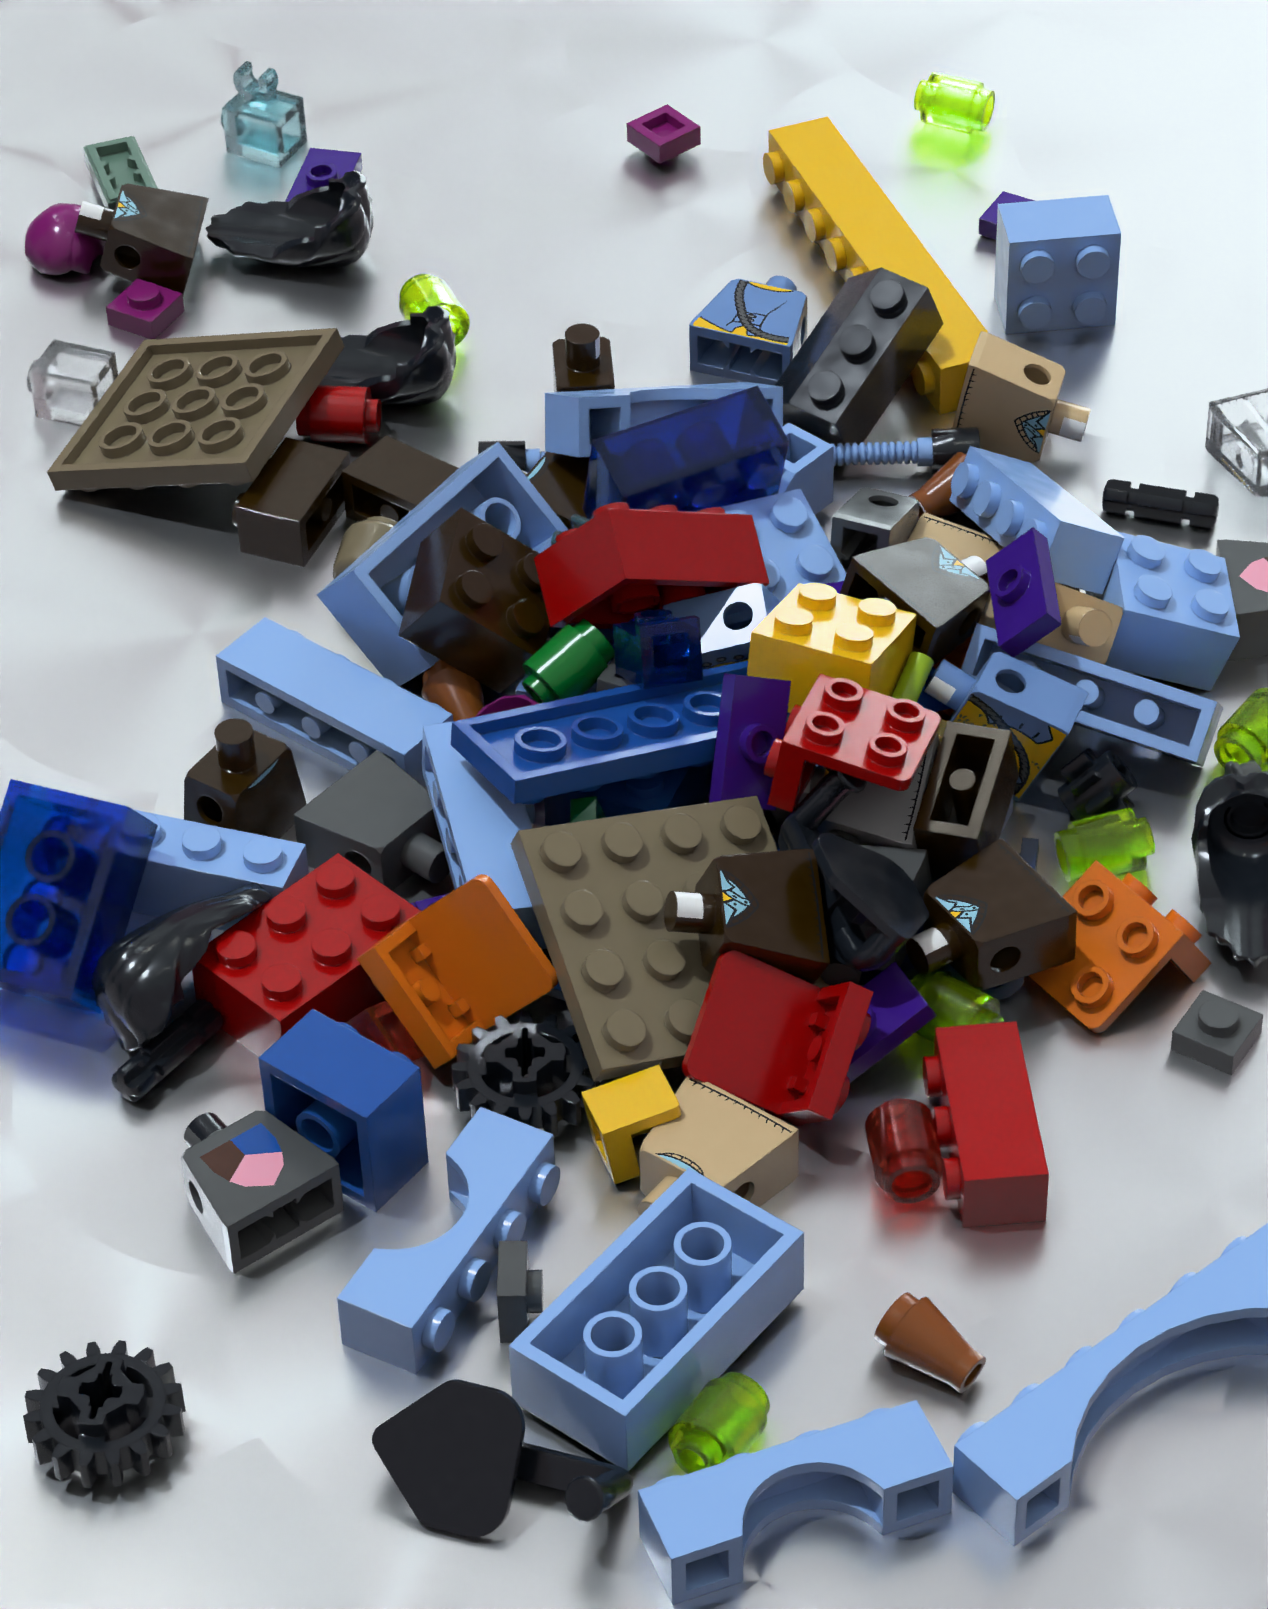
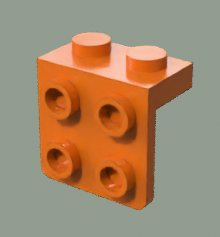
M1095 860L1062 896L1077 911L1075 959L1068 963L1028 975V977L1090 1031L1101 1033L1108 1029L1168 961L1192 982H1195L1211 965V962L1195 945L1202 935L1185 918L1173 909L1164 917L1152 907L1158 898L1137 878L1128 872L1120 880Z
M484 874L475 876L398 925L357 958L371 978L374 986L383 995L409 1032L414 1043L420 1048L434 1069L457 1055L456 1048L458 1044H470L472 1042V1029L476 1026L487 1030L495 1025V1017L502 1015L504 1018H507L550 992L559 982L555 968L495 882Z

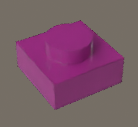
M668 104L626 123L627 141L658 163L673 159L679 154L701 144V126Z
M138 278L106 306L108 325L148 339H156L185 311L182 293Z

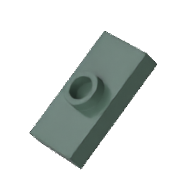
M134 136L83 147L85 163L104 207L115 210L121 185L129 183L158 189Z

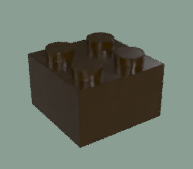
M461 507L420 543L398 636L496 692H503L525 674L522 665L546 644L550 623L534 557L540 553Z

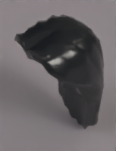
M358 171L345 172L344 176L340 179H328L329 186L318 187L297 194L288 202H245L242 206L233 208L226 214L212 216L211 225L206 227L208 232L207 238L217 247L227 249L234 257L248 258L288 267L333 268L350 265L356 262L366 251L373 230L372 198L369 196V189L366 186L367 177Z
M429 306L423 313H410V320L399 321L376 328L368 335L341 337L345 347L319 385L369 387L372 399H380L381 405L415 406L439 400L451 384L457 360L456 346L454 344L456 335L452 331L450 312L441 306Z
M1268 771L1253 772L1246 776L1227 774L1214 778L1203 789L1196 805L1194 828L1191 837L1200 895V910L1206 918V934L1216 938L1217 942L1222 946H1229L1235 961L1242 962L1245 960L1255 968L1268 958Z
M251 883L225 894L184 905L144 924L106 949L98 959L93 971L91 987L94 991V999L103 1011L106 1024L111 1026L116 1036L122 1040L125 1050L136 1051L143 1046H147L156 1035L165 1029L172 1015V1008L176 1003L184 1000L181 982L207 951L212 930L261 907L264 902L272 897L270 893L258 883Z

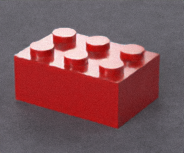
M624 502L610 503L594 510L592 513L593 518L579 528L570 529L557 535L555 544L534 557L550 627L563 628L566 624L574 627L581 619H585L599 629L667 630L663 605L753 583L763 584L764 586L770 584L752 515L727 514L721 507L706 508L697 512L678 511L675 505H661L645 510L630 509L629 504Z
M337 853L209 942L207 951L192 969L196 1001L205 999L211 1002L214 1009L221 1013L223 1017L221 1029L258 1057L312 1009L338 1023L344 1022L356 1028L388 1005L357 958L398 925L421 910Z

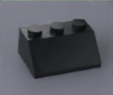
M882 267L848 278L775 384V386L783 387V426L791 423L829 444L835 443V446L838 443H842L843 446L845 443H850L852 446L853 442H856L858 445L860 442H864L944 324L929 288Z

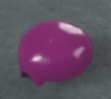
M68 203L52 205L34 218L27 228L25 255L28 262L41 274L61 275L71 270L88 274L94 259L99 255L102 257L106 241L75 233L81 205Z

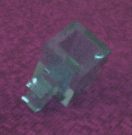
M246 61L233 75V82L239 93L222 108L221 125L225 133L226 151L233 155L281 168L307 142L303 97L276 90L278 75L273 68H268L257 80L252 72V63Z

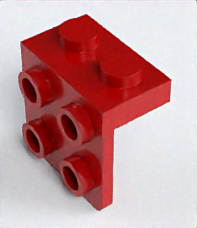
M820 673L802 706L794 705L786 724L783 740L776 738L771 746L764 768V775L773 778L767 804L793 812L818 765L895 791L907 790L938 732L941 717L936 712L923 708V706L913 700L896 699L863 688L852 680L833 678Z
M739 951L725 952L717 959L682 1062V1071L690 1079L704 1083L709 1082L751 1105L796 1126L831 1121L833 1115L842 1108L847 1099L850 1079L846 1075L854 1051L862 1045L869 1032L871 1016L867 1011L874 992L851 981L820 988Z

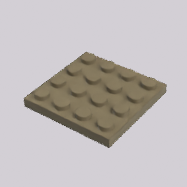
M327 328L144 340L47 471L55 491L82 490L84 492H93L106 488L141 490L152 486L176 485L182 488H190L199 484L222 483L239 486L254 482L345 347L338 329Z
M751 796L518 830L510 844L593 1081L628 1076L658 1064L661 1070L681 1067L712 974L702 966L699 934L667 931L664 923L666 898L670 891L695 892L696 884L713 859L722 855L778 851L758 797ZM821 975L814 983L815 986L820 988L829 986V984L823 981Z

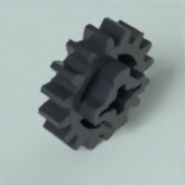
M523 1011L519 1023L510 1024L507 1019L500 1015L495 1017L496 1030L489 1032L476 1026L472 1029L473 1045L458 1044L456 1048L457 1063L452 1064L453 1091L456 1092L457 1108L460 1112L471 1111V1118L480 1107H483L535 1128H543L544 1131L553 1134L555 1137L558 1136L559 1121L564 1120L576 1126L582 1122L581 1107L585 1108L581 1092L601 1085L600 1081H593L574 1024L562 1031L559 1030L557 1015L550 1014L544 1019L542 1024L533 1023L529 1011Z
M118 1340L111 1353L101 1354L97 1343L90 1342L87 1344V1357L77 1360L66 1351L59 1354L62 1369L58 1373L43 1368L39 1370L37 1376L40 1390H29L25 1394L28 1413L23 1415L28 1443H33L36 1461L39 1465L53 1462L57 1479L62 1481L76 1470L81 1472L83 1487L91 1488L97 1480L98 1474H109L110 1481L116 1487L121 1486L123 1483V1471L132 1467L144 1477L151 1474L149 1457L152 1454L167 1459L172 1456L171 1437L183 1436L185 1431L182 1415L186 1411L181 1383H175L173 1366L169 1362L155 1365L152 1349L146 1347L135 1357L128 1356L126 1341Z

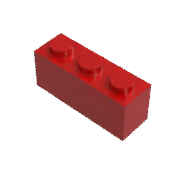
M1017 1021L935 1028L934 1056L923 1057L922 1068L926 1097H938L939 1106L932 1107V1129L935 1147L948 1149L949 1158H942L941 1163L945 1199L957 1200L962 1228L1046 1221L1049 1172Z

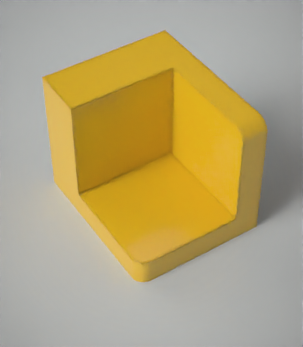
M659 1064L581 1092L594 1144L615 1185L640 1176L632 1138L648 1133L652 1127L681 1116L679 1102Z

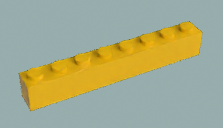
M828 116L768 130L769 152L763 155L765 176L771 185L776 184L783 194L789 212L796 213L803 222L809 240L817 242L825 253V258L831 271H837L844 282H846L850 277L882 267L929 288L944 324L910 374L917 392L921 396L926 395L939 415L957 411L967 368L981 331L987 333L988 331Z

